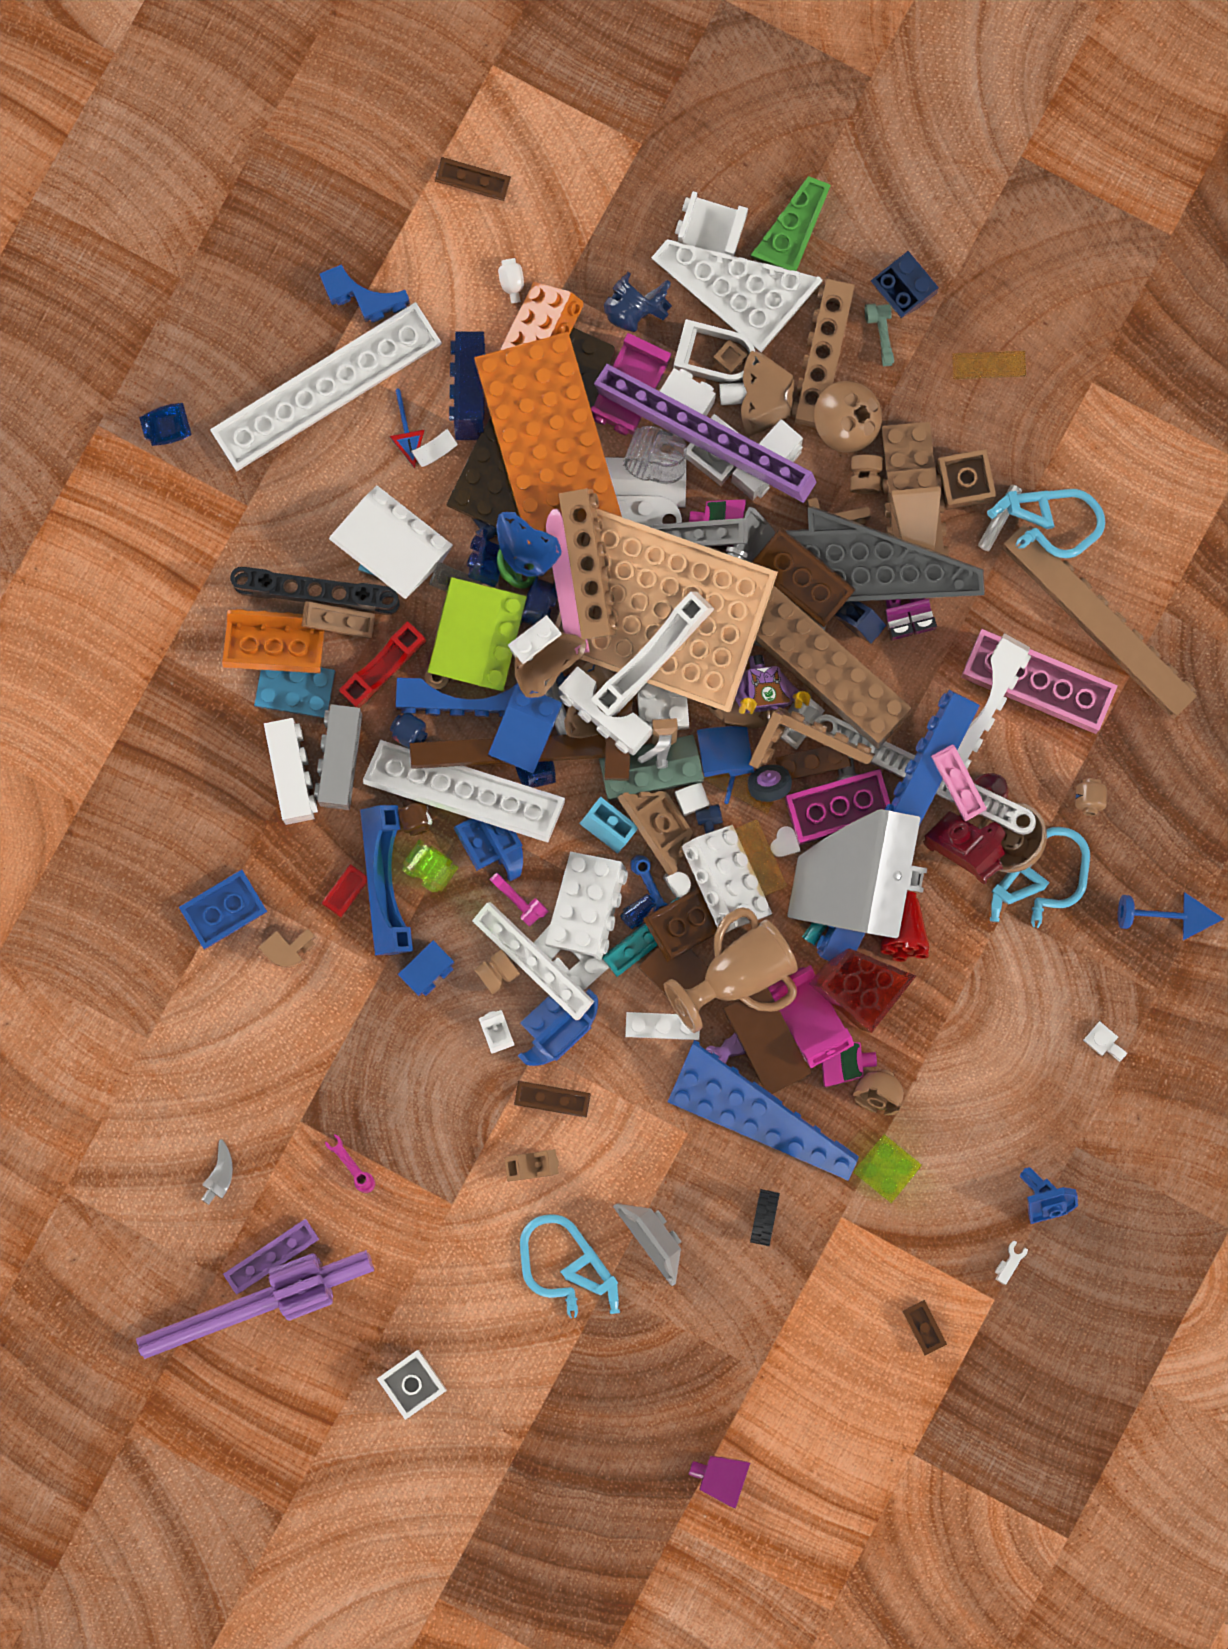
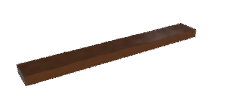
M567 734L550 735L539 762L605 758V737L601 734L585 738L569 737ZM494 738L410 743L411 769L507 763L488 755Z

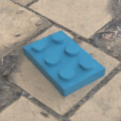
M321 668L320 673L261 670L254 706L324 718L325 710H329L336 671Z

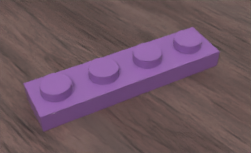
M304 1219L223 1275L236 1295L268 1275L270 1269L281 1266L320 1239L307 1219Z

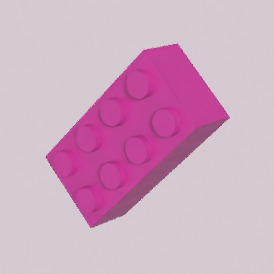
M880 769L785 797L798 845L826 838L879 809L885 810L886 806L890 804Z

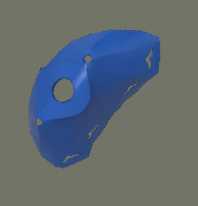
M502 512L498 515L496 525L498 543L506 562L516 573L526 576H543L561 556V547L558 539L546 532L533 529L525 520L517 516L515 512ZM505 518H507V519H509V520H510V519H514V521H512L511 523H509V521H507ZM530 563L534 565L532 570L524 568L525 565Z

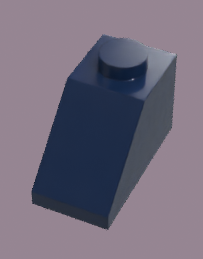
M859 601L845 602L834 615L853 633L870 644L887 626L873 609Z

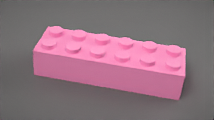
M981 629L961 678L991 690L993 684L991 656L1002 637ZM1029 649L1028 655L1031 658L1025 669L1019 668L1016 676L1019 677L1013 690L1008 688L1004 696L1096 734L1100 730L1117 685Z

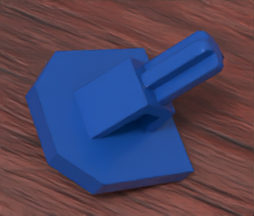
M1030 1167L1025 1168L1021 1172L1020 1178L1034 1191V1195L1027 1197L1030 1224L1067 1215L1078 1207L1076 1189L1066 1187L1057 1189L1048 1179L1043 1181Z

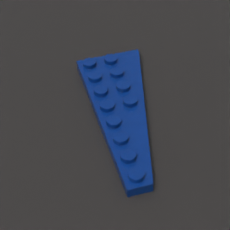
M693 1041L668 1103L849 1181L858 1161V1155L837 1140L834 1142L825 1136L816 1125L811 1126L801 1118L799 1113L796 1111L793 1113L782 1105V1101L756 1082L752 1083L738 1073L739 1070L733 1066L730 1068L723 1063L714 1052L711 1054L699 1045L700 1042Z

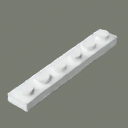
M491 902L486 903L472 920L575 1020H579L594 1003L574 981Z

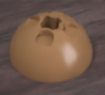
M854 381L835 382L824 389L816 402L814 411L815 426L821 439L830 448L842 453L860 451L870 445L880 431L882 424L881 405L875 394L866 386Z
M1023 803L1016 804L1033 813L1036 825L1032 832L1024 835L1002 827L1006 834L1001 842L1005 853L999 859L1003 867L1002 870H999L1001 872L1014 873L1028 869L1039 860L1046 847L1047 830L1043 818L1034 808ZM1027 815L1019 816L1016 821L1017 826L1020 828L1028 827L1030 818ZM983 818L978 828L982 829L992 823V821Z

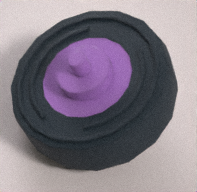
M765 765L754 770L748 777L750 794L759 801L771 802L779 800L791 790L792 779L789 771L783 766Z

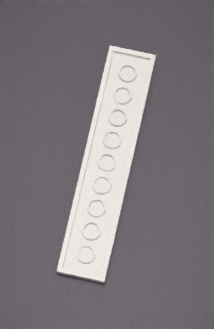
M415 302L213 427L210 431L237 472L437 348L442 342Z

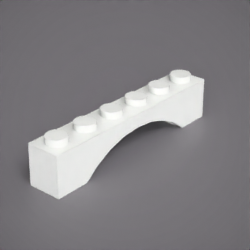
M690 591L672 611L671 615L652 639L629 663L609 679L591 700L607 716H616L712 613L714 608L698 592Z
M1005 633L991 656L993 670L991 694L985 707L971 722L957 750L966 769L971 763V760L968 759L971 752H977L983 742V739L980 738L983 731L986 730L988 732L995 721L992 718L995 710L1000 711L1007 700L1004 694L1008 688L1013 690L1019 679L1016 673L1020 667L1025 669L1031 658L1028 655L1030 647Z

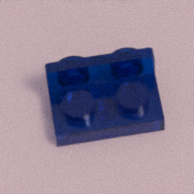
M482 529L479 536L475 535L470 544V549L473 551L467 561V566L469 567L468 577L495 588L500 575L497 565V554L500 546L486 540L488 530Z

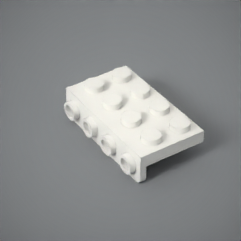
M733 825L696 837L682 846L717 928L721 920L728 913L738 908L750 909L755 913L758 920L772 914ZM741 917L731 923L725 933L749 924L750 921L746 917Z
M570 852L545 942L547 947L591 955L599 960L602 959L603 954H606L609 948V940H607L609 931H612L615 926L614 913L621 903L622 884L625 885L628 877V871L621 861Z

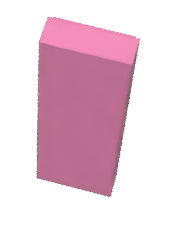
M953 744L931 756L963 820L967 821L987 810Z

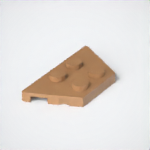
M656 791L655 793L640 792L638 794L626 792L618 796L617 798L668 876L676 873L679 858L684 855L682 846L689 842L693 831L666 791Z

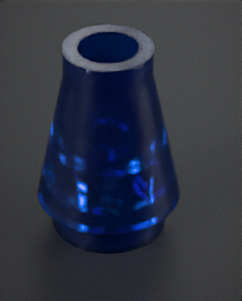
M646 894L623 908L620 917L631 929H634L636 926L640 927L644 921L643 918L649 914L656 905V902L650 895Z

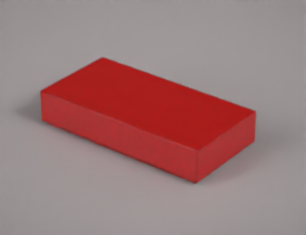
M350 864L321 904L342 918L368 883L367 876Z

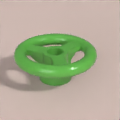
M499 549L497 565L501 577L516 588L525 589L530 587L534 583L536 576H528L527 580L523 581L522 574L516 573L504 559L501 549ZM531 563L525 565L528 566V570L534 568V565Z

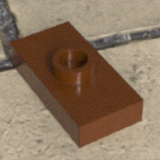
M925 1300L902 1311L924 1356L947 1345Z

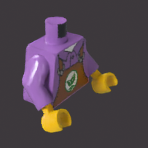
M763 655L749 657L751 669L743 673L735 697L737 704L740 706L739 713L753 714V712L776 710L779 707L785 708L792 701H795L794 707L796 709H800L802 703L809 706L810 694L805 691H799L792 685L786 676L781 673L778 666L765 667Z

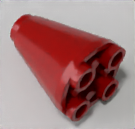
M907 891L898 938L883 936L880 945L881 953L893 956L892 960L897 962L907 961L909 957L926 959L929 956V941L917 894L912 891Z

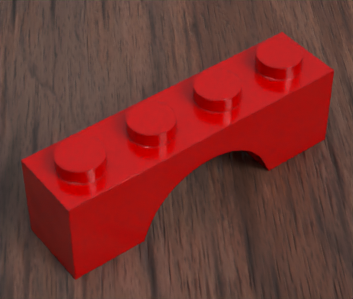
M407 621L390 638L379 654L363 669L356 672L339 689L340 694L353 707L361 708L426 643L425 637Z

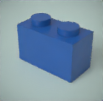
M433 940L398 976L419 997L422 994L427 996L436 987L434 982L440 977L445 979L454 970L451 967L454 961Z

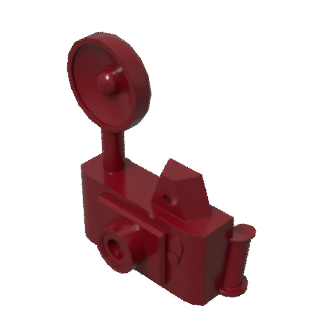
M986 773L972 780L974 784L1007 799L1009 788L1006 780L1001 775ZM949 811L924 836L925 840L923 843L930 851L933 852L935 850L975 875L982 884H986L989 877L1003 869L999 859L1005 854L1001 842L1006 833L1000 824L995 821L979 829L968 822V820H963L961 814L958 816Z

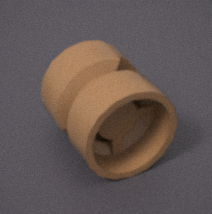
M875 455L852 456L851 471L855 475L851 477L850 492L857 494L881 493L882 478L878 474L882 472V457Z
M502 949L490 957L491 962L487 963L484 961L474 969L492 995L503 987L504 981L510 982L520 975Z

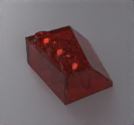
M848 948L824 964L809 985L860 1030L872 1033L912 983L916 975Z

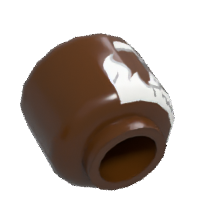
M412 799L403 802V807L398 811L402 831L410 833V836L420 835L429 831L428 827L432 824V818L428 805Z

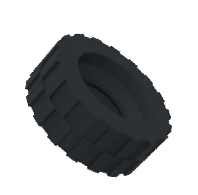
M760 1189L750 1243L770 1246L780 1193Z

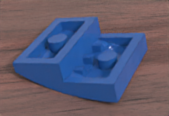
M727 726L697 730L705 777L729 773L730 777L754 772V767L749 765L752 753L747 727Z

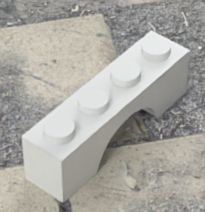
M577 666L559 686V699L568 707L574 706L579 711L578 715L587 723L592 721L597 725L596 729L605 738L610 736L615 740V745L620 751L625 754L629 752L634 756L652 736V727L635 713L624 717H612L604 714L591 700L597 689L596 681Z

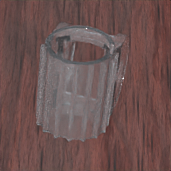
M642 426V428H637L633 434L623 466L626 467L625 470H628L630 474L641 480H651L661 484L675 483L685 473L686 443L681 437L653 426ZM662 467H673V469L670 471H663Z

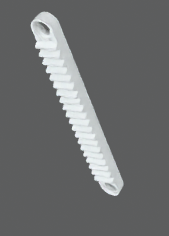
M825 714L815 720V722L821 724L824 721L832 722L833 730L830 733L835 735L836 732L848 736L849 742L855 745L862 743L872 748L871 752L875 754L870 762L871 764L885 769L898 777L905 778V768L911 759L914 760L915 755L888 742H885L879 749H876L851 725L834 716ZM942 780L936 794L950 802H954L947 786ZM974 784L987 810L978 815L992 822L995 821L1002 827L1018 834H1029L1034 830L1036 819L1030 810ZM1021 815H1027L1030 818V824L1026 828H1020L1016 824L1017 818Z

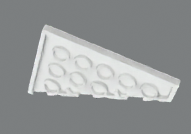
M668 239L651 257L737 333L746 336L759 352H762L823 282L820 277Z

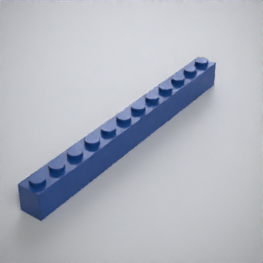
M950 689L947 694L944 693L938 703L940 708L936 716L933 715L927 724V729L929 730L925 738L922 737L916 746V751L918 752L914 760L911 759L905 768L906 776L902 782L897 784L894 790L895 797L892 803L886 806L885 810L919 816L921 824L943 780L931 756L952 744L958 750L980 706L979 704ZM828 926L829 929L826 935H822L817 943V953L821 958L848 969L865 933Z

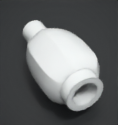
M515 258L502 260V266L498 269L502 289L510 294L511 304L521 302L519 292L524 286L522 267L516 263Z

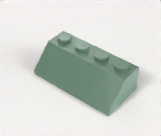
M694 735L677 738L676 743L672 744L669 748L666 759L668 760V767L664 769L657 768V756L644 763L638 761L640 756L656 746L652 743L643 745L634 756L630 754L629 781L605 780V758H599L607 801L619 800L617 797L626 792H629V794H638L640 792L655 793L656 791H665L703 783L704 777Z

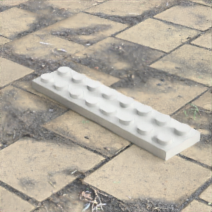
M380 740L363 778V784L545 842H549L565 803V798L465 766L411 769L410 749Z

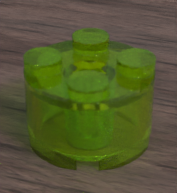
M419 839L403 861L404 867L402 871L412 878L418 879L419 877L424 880L422 885L432 892L443 891L459 866L456 864L451 866L453 861L433 846L427 847L424 845L425 841Z

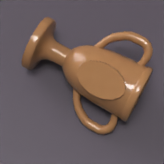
M742 907L728 913L719 923L714 935L715 958L707 969L705 981L691 989H684L674 979H670L663 984L666 995L679 1018L691 1032L696 1033L703 1027L699 1015L700 1008L714 998L725 1001L740 1000L758 1011L773 1012L788 1006L796 998L797 994L796 985L788 975L794 974L798 967L794 954L779 930L768 920H763L759 924L755 913L748 908ZM741 917H746L750 921L752 929L722 950L723 936L729 925ZM780 980L786 984L788 989L784 997L771 1003H761L749 997Z

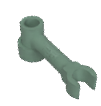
M875 303L865 304L866 323L878 324L883 367L892 366L894 355L887 329V319L892 317L891 306L889 304L877 306Z

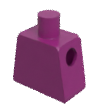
M710 1456L707 1465L693 1461L688 1475L702 1479L699 1490L736 1509L750 1462Z

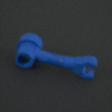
M636 855L630 861V868L635 874L642 877L653 901L655 912L660 906L668 904L662 899L651 876L649 859L643 855ZM644 862V863H645L644 869L639 870V869H638L639 863Z

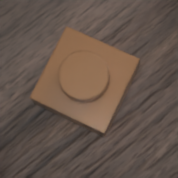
M729 339L713 359L732 375L748 355Z

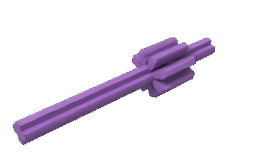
M367 1250L323 1266L316 1254L312 1253L270 1269L269 1282L271 1287L136 1338L138 1350L141 1356L146 1359L276 1308H279L282 1315L290 1321L329 1306L333 1303L331 1287L374 1271L370 1254L367 1253Z

